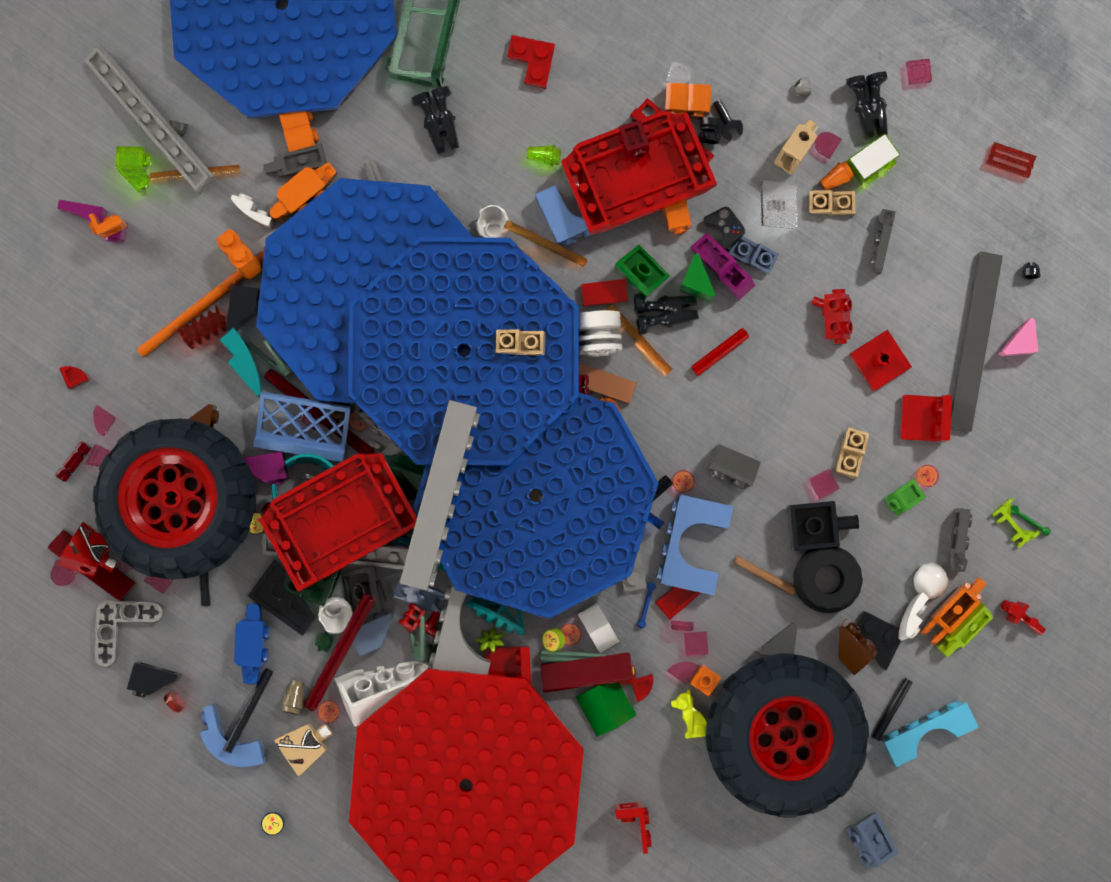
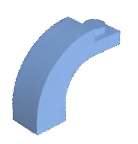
M212 704L203 707L204 712L201 713L204 725L208 726V729L201 731L200 735L211 754L220 761L237 767H250L267 761L262 739L247 743L237 742L231 754L224 751L223 749L229 738L222 730L217 706Z

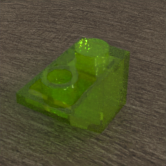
M116 146L115 168L141 195H146V189L150 188V177L147 175V167L151 165L150 153L144 147Z

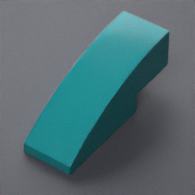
M232 328L220 339L234 355L228 363L252 391L260 397V393L264 391L256 360L245 340L236 329Z

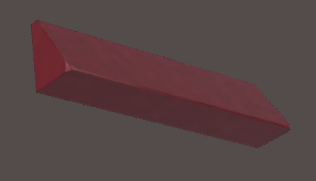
M62 530L49 544L47 549L60 557L73 536ZM100 567L94 577L83 574L118 601H123L136 584V582L117 568L111 573Z
M627 652L541 665L543 693L633 680L631 655Z

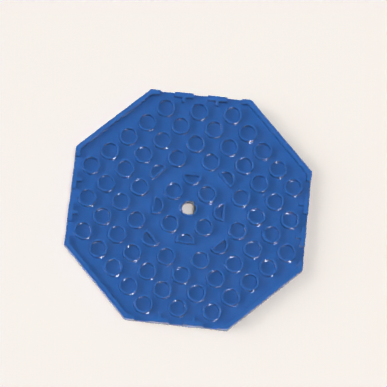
M169 0L175 60L247 118L277 116L282 113L300 111L316 112L338 109L346 96L356 88L368 70L373 68L383 56L385 50L398 38L394 0H285L288 2V6L284 10H279L276 7L277 3L281 0Z
M340 178L266 238L256 327L317 401L356 404L348 396L349 303L355 297L357 298L418 237H473L430 186ZM461 345L457 349V353L462 357L468 356L471 352L467 345Z
M418 237L357 298L355 297L349 303L348 396L416 465H432L449 400L477 407L476 413L480 414L477 428L471 429L470 436H474L471 450L465 451L464 458L468 459L467 465L509 466L579 397V306L511 238ZM496 330L544 331L545 355L496 353ZM467 345L471 350L470 354L466 357L460 356L457 353L459 346Z
M579 392L578 399L509 466L466 465L464 474L459 473L457 480L461 482L458 496L453 495L451 504L455 505L452 519L447 518L445 527H449L446 541L441 540L439 549L443 550L440 563L456 591L546 619H551L630 577L659 482L616 404ZM426 465L412 507L417 517L432 465ZM534 490L540 491L542 493L540 502L530 500V492Z

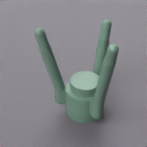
M267 340L263 343L276 358L275 362L251 342H247V345L271 365L278 374L286 377L293 372Z
M421 616L420 641H415L414 631L409 633L411 653H414V660L429 661L431 653H436L437 644H434L435 638H433L431 646L430 641H425V617ZM439 618L436 629L441 631L443 622H440Z

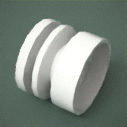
M619 311L579 313V332L585 333V336L579 337V344H585L584 346H579V355L601 357L623 350L622 344L612 343L622 340V335L611 334V330L621 327Z

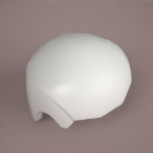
M489 205L479 211L476 229L480 237L504 238L508 234L510 221L503 208L498 205Z
M932 562L922 564L914 575V588L918 594L923 592L929 599L940 597L948 586L946 571L940 565Z
M332 597L325 600L319 606V621L327 632L342 633L352 617L353 611L350 604L344 598Z

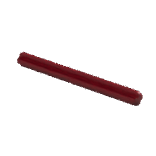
M269 369L265 373L264 379L286 396L309 399L273 369ZM312 407L308 410L316 420L324 415L318 407ZM327 417L320 421L329 430L334 427ZM348 429L347 444L360 454L374 453L372 447ZM337 430L333 431L335 435L342 439Z
M366 593L362 596L306 699L304 707L309 711L313 712L317 709L375 603L376 598L371 594Z

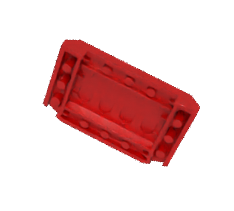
M661 111L640 119L649 143V152L641 158H627L619 128L578 143L573 148V151L566 158H563L561 165L590 235L603 233L704 194L717 186L688 113L673 114L670 111Z
M382 453L355 454L276 497L259 521L295 588L299 592L413 530L417 516Z

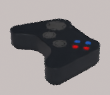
M727 206L705 216L703 219L707 226H717L724 235L722 247L726 251H729L745 234L744 226Z

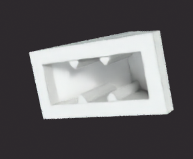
M597 603L578 613L579 618L600 653L619 643L617 636Z

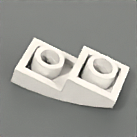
M241 193L239 197L231 196L234 204L247 217L259 225L272 230L274 220L269 217L270 213L259 209L255 212L256 205L252 202L251 197Z
M923 592L914 596L903 615L898 636L901 641L907 638L913 639L920 631L918 626L923 620L918 616L926 609L925 603L929 599Z

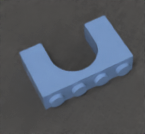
M556 185L535 194L537 203L557 246L563 244L564 247L575 243V239L582 235L584 238L591 236L584 219L573 215L566 208Z
M679 495L678 499L673 500L671 512H674L675 515L674 520L669 521L666 534H669L670 538L669 542L663 545L661 556H664L665 560L664 565H659L657 578L660 579L659 584L714 596L719 573L698 569L687 564L680 554L679 540L682 533L688 527L696 524L729 529L733 506L685 495Z

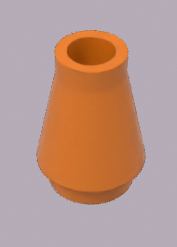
M846 161L841 164L838 163L820 182L825 190H830L850 182L851 178L855 175Z

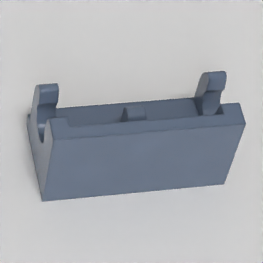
M400 579L392 595L395 598L436 612L441 611V608L438 607L439 601H447L445 599L446 593L437 588L429 586L426 591L400 584Z

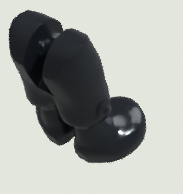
M886 71L873 73L866 77L865 75H859L846 79V85L854 91L857 98L854 110L858 115L865 139L874 137L872 120H875L878 136L888 135L887 104L885 99L880 97L881 84L888 78ZM866 84H867L868 89H869V92H870V97H871L870 103L868 102V100H867V98H866V93H865V85H866Z
M444 86L431 90L439 111L438 118L434 113L429 92L413 96L411 98L413 106H419L425 114L424 128L427 129L437 154L446 152L444 140L441 138L445 135L448 136L447 140L452 150L460 148L455 126L456 117L447 107V98L452 94L451 87Z
M641 293L634 294L635 315L653 311L663 312L656 316H637L636 325L639 335L647 334L649 328L661 324L663 327L671 328L673 325L699 319L698 310L682 311L684 307L697 305L696 296L669 297L664 295L657 301H647Z

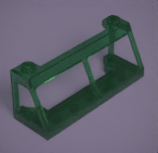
M405 0L392 58L388 57L386 63L389 77L431 88L443 87V74L446 69L447 55L460 0H449L447 9L413 7L414 0ZM412 12L445 15L431 73L398 69ZM407 76H417V77L431 78V81H432V82L425 81V80H420V79H416V78H412V77H407Z

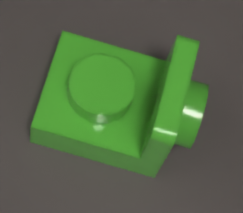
M912 479L887 495L885 500L889 508L898 516L925 499L926 496L915 479Z

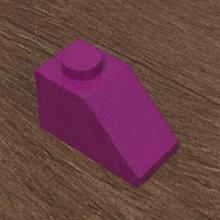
M284 452L245 458L252 474L261 481L270 483V486L272 484L277 486L283 485V480H289L288 470L285 468L286 457Z

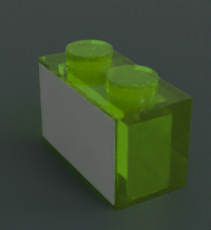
M884 133L851 156L846 163L860 184L865 181L870 184L879 177L878 172L884 168L888 171L898 164L896 160L899 158L900 153Z

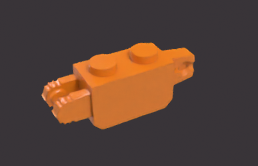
M328 162L316 170L305 167L277 190L279 201L271 207L269 211L270 217L280 222L290 214L294 216L327 189V185L338 174L333 166Z
M977 578L971 585L968 582L960 585L929 617L930 620L920 630V633L924 636L937 625L940 631L930 641L933 645L937 644L946 634L952 633L981 603L980 599L982 596L979 593L987 584L981 578Z

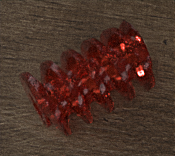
M217 304L215 305L216 312H212L209 308L207 309V317L199 313L200 321L192 317V325L184 321L183 330L177 326L183 341L191 349L195 348L194 341L199 345L203 344L202 337L208 341L211 340L210 332L218 336V328L223 332L227 331V321Z

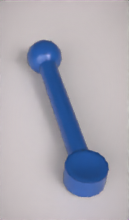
M653 582L647 584L648 593L641 620L637 622L639 628L646 626L645 618L652 591L656 589V585Z

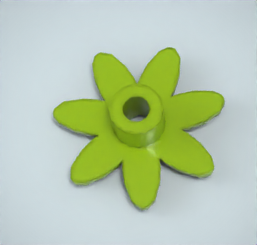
M493 627L490 633L481 630L483 637L475 640L477 643H482L480 651H484L489 647V650L494 653L495 646H504V643L499 640L504 637V633L496 634V628Z

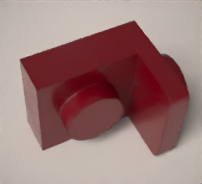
M641 120L619 126L627 158L633 157L638 159L645 156L649 152V143Z

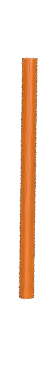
M265 249L255 256L261 265H263ZM237 270L137 348L139 354L144 358L229 292L231 285H238L245 277Z

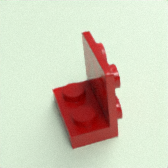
M903 395L900 439L932 442L950 441L952 395H942L939 397Z
M530 646L495 647L494 653L489 648L484 650L485 659L491 660L488 674L526 677L531 683Z
M642 802L614 804L616 818L621 819V822H633L636 817H639L641 847L643 854H648V848L652 847L650 831L646 830L645 824H649L647 807H643Z

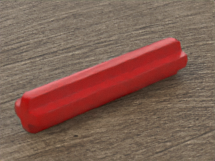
M744 328L738 330L693 364L691 367L692 371L697 376L702 374L749 338L747 331Z

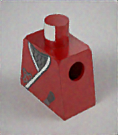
M82 522L61 554L59 565L94 577L100 567L112 573L118 564V560L108 556L110 547L104 537Z

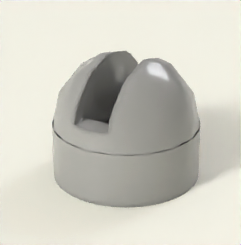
M809 77L797 80L795 83L797 94L802 96L811 95Z

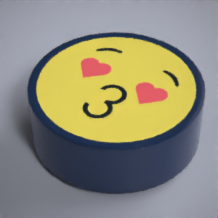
M278 812L267 813L261 821L262 830L268 835L279 834L285 826L284 817Z

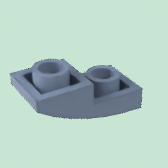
M743 236L727 251L734 259L766 274H770L779 256L775 251L762 244H756Z

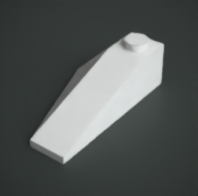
M417 660L399 663L397 667L385 669L384 666H378L377 670L373 671L354 670L334 679L346 711L353 725L357 726L427 668L431 667L428 661Z

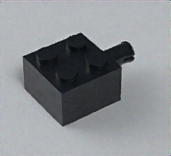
M835 501L787 506L791 551L840 546L839 530L859 529L858 515L838 517Z

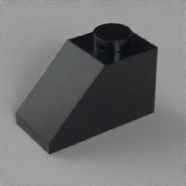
M231 285L226 322L227 331H230L232 328L238 330L258 314L259 288Z
M134 662L127 689L133 691L132 695L145 698L146 695H151L180 679L182 673L143 662Z

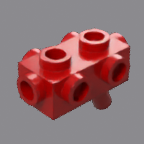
M833 289L832 294H824V299L815 296L812 300V305L822 308V315L825 317V339L833 340V344H847V339H851L850 334L853 332V324L850 321L852 300L849 298V294H846V289Z

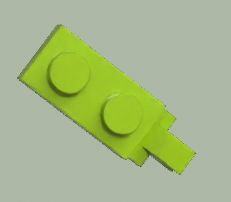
M981 602L952 633L946 634L945 638H942L936 647L949 658L958 648L961 647L963 649L993 619V615Z

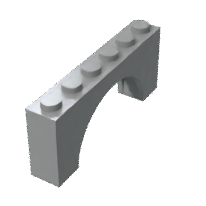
M453 585L452 587L447 586L445 599L449 601L447 609L442 608L439 621L443 622L441 631L437 630L434 644H438L436 653H431L429 666L433 667L432 669L488 674L491 660L481 657L471 649L461 629V608L467 594L456 591Z

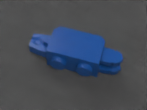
M256 602L248 604L246 620H241L236 624L234 662L241 666L243 683L245 684L258 683L261 667L269 659V649L265 648L266 639L270 637V626H266L267 621H262L261 610L263 609Z

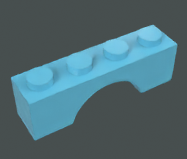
M959 700L952 701L946 705L947 709L943 711L934 710L926 714L927 718L920 722L916 719L905 725L906 728L899 732L895 729L886 733V738L881 740L892 764L898 767L917 758L918 743L922 736L930 730L946 729L954 736L960 737L979 728L968 704L963 701L959 702Z

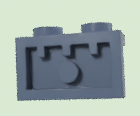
M877 812L871 813L857 824L846 827L850 841L855 845L860 854L861 861L867 868L879 867L899 853Z

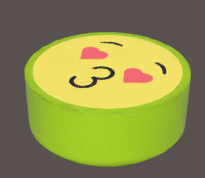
M549 629L543 633L542 643L546 650L555 652L564 647L565 637L559 629Z

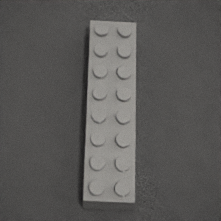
M449 400L400 584L426 591L429 586H434L437 573L433 572L435 563L440 564L443 553L439 546L441 540L446 541L449 527H445L447 518L452 519L455 505L451 504L453 495L458 496L461 482L457 480L459 473L464 474L468 461V459L464 458L465 451L471 450L474 436H470L471 429L477 428L480 414L476 413L477 407Z

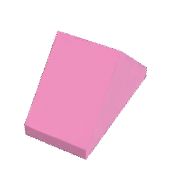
M1032 317L1027 319L998 354L1001 357L1037 353L1038 344L1035 320Z

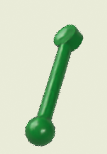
M1011 506V514L1019 515L1040 529L1043 535H1050L1051 530L1049 527H1043L1019 511L1018 506Z

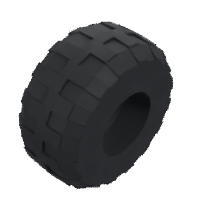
M840 547L811 549L799 559L795 567L793 583L796 594L806 606L817 612L836 613L852 605L861 592L863 584L862 570L854 556ZM825 565L833 566L840 575L839 586L831 593L822 592L815 583L817 571Z

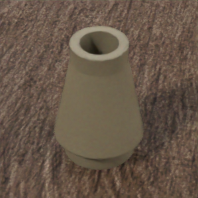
M291 680L281 703L282 712L299 715L300 710H303V682Z

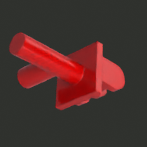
M1009 600L1001 602V609L1008 614L1006 617L1007 621L1014 624L1022 621L1037 634H1044L1046 628L1039 624L1038 619L1025 613L1030 607L1028 604L1020 601L1014 603Z
M410 603L408 612L405 611L403 614V620L398 622L409 633L413 632L416 627L420 628V617L426 613V610H422ZM433 611L427 622H425V632L435 638L438 630L434 626L440 618V614L436 611Z

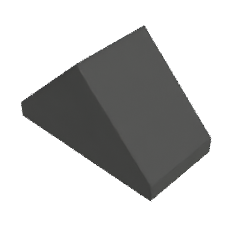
M789 624L758 648L757 652L768 656L785 653L794 654L797 633L796 624Z

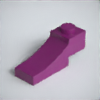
M60 199L57 208L62 212L79 216L91 222L89 215L92 213L98 217L100 223H103V219L108 215V211L104 207ZM127 228L104 238V241L110 243H118V240L125 241Z
M708 233L690 247L695 254H699L702 262L738 301L755 287L752 277Z

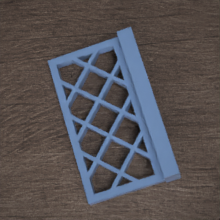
M261 392L253 447L298 455L315 454L328 460L342 462L347 452L346 445L351 406ZM265 400H274L279 408L270 413L265 406ZM294 403L302 411L292 416L286 406ZM312 407H318L324 415L315 420L308 410ZM280 410L289 418L282 425L273 416ZM334 411L345 412V418L339 424L330 415ZM302 414H305L311 422L304 429L295 420ZM327 417L334 427L325 433L318 423ZM267 419H270L276 426V429L272 432L262 430L263 422ZM291 422L299 431L294 436L288 435L283 429ZM314 426L321 436L317 439H311L306 431ZM337 430L342 436V442H332L328 435Z

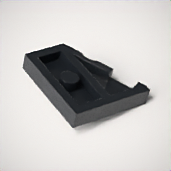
M863 611L857 623L861 631L860 634L865 639H869L874 643L878 652L875 659L880 664V667L887 671L901 642L898 638L900 628Z

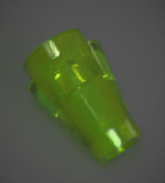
M556 145L528 147V160L551 167L559 165L561 158L560 147H556Z

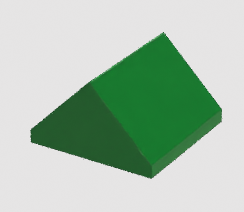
M637 245L618 260L614 267L638 293L644 296L645 300L670 277L640 245Z
M697 253L692 258L679 291L696 296V298L709 303L713 301L716 294L701 258Z
M618 682L595 685L576 696L597 737L620 727L636 716L632 705Z

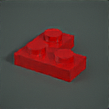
M511 35L507 59L528 63L524 81L525 85L546 89L555 44Z

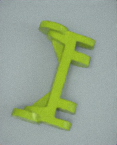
M1010 497L991 515L995 517L1000 512L1002 513V516L996 520L997 523L1001 524L1007 519L1017 532L1011 537V540L1014 542L1020 537L1023 539L1016 545L1020 548L1041 532L1039 529L1028 531L1019 528L1011 518V502L1014 499Z

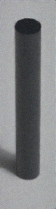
M907 678L903 680L872 735L874 739L881 740L913 682Z

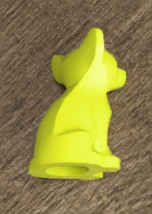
M689 689L687 693H682L678 695L676 700L671 701V706L682 710V719L687 725L686 739L704 737L707 719L700 711L693 707V697Z

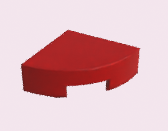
M72 366L59 368L68 389L90 380L89 376L79 368Z
M653 674L636 678L632 682L637 702L645 699L650 693L653 686Z

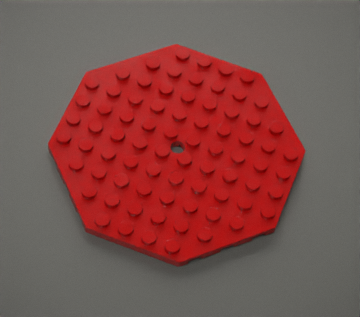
M427 668L357 726L349 823L399 882H528L575 843L584 747L526 677H508L498 674H478ZM468 779L472 782L473 787L471 790L461 789L460 782Z

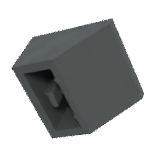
M718 444L707 470L711 472L710 476L721 481L725 478L732 481L731 485L743 490L746 487L753 486L761 462Z

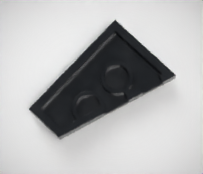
M274 559L248 597L304 636L317 617L279 563Z

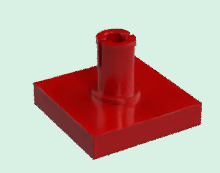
M888 329L849 354L873 392L912 368Z

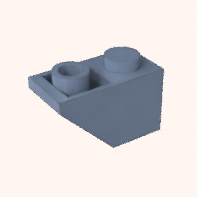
M385 610L373 615L375 620L369 623L364 621L353 641L359 656L383 646L394 618L393 612L387 614Z

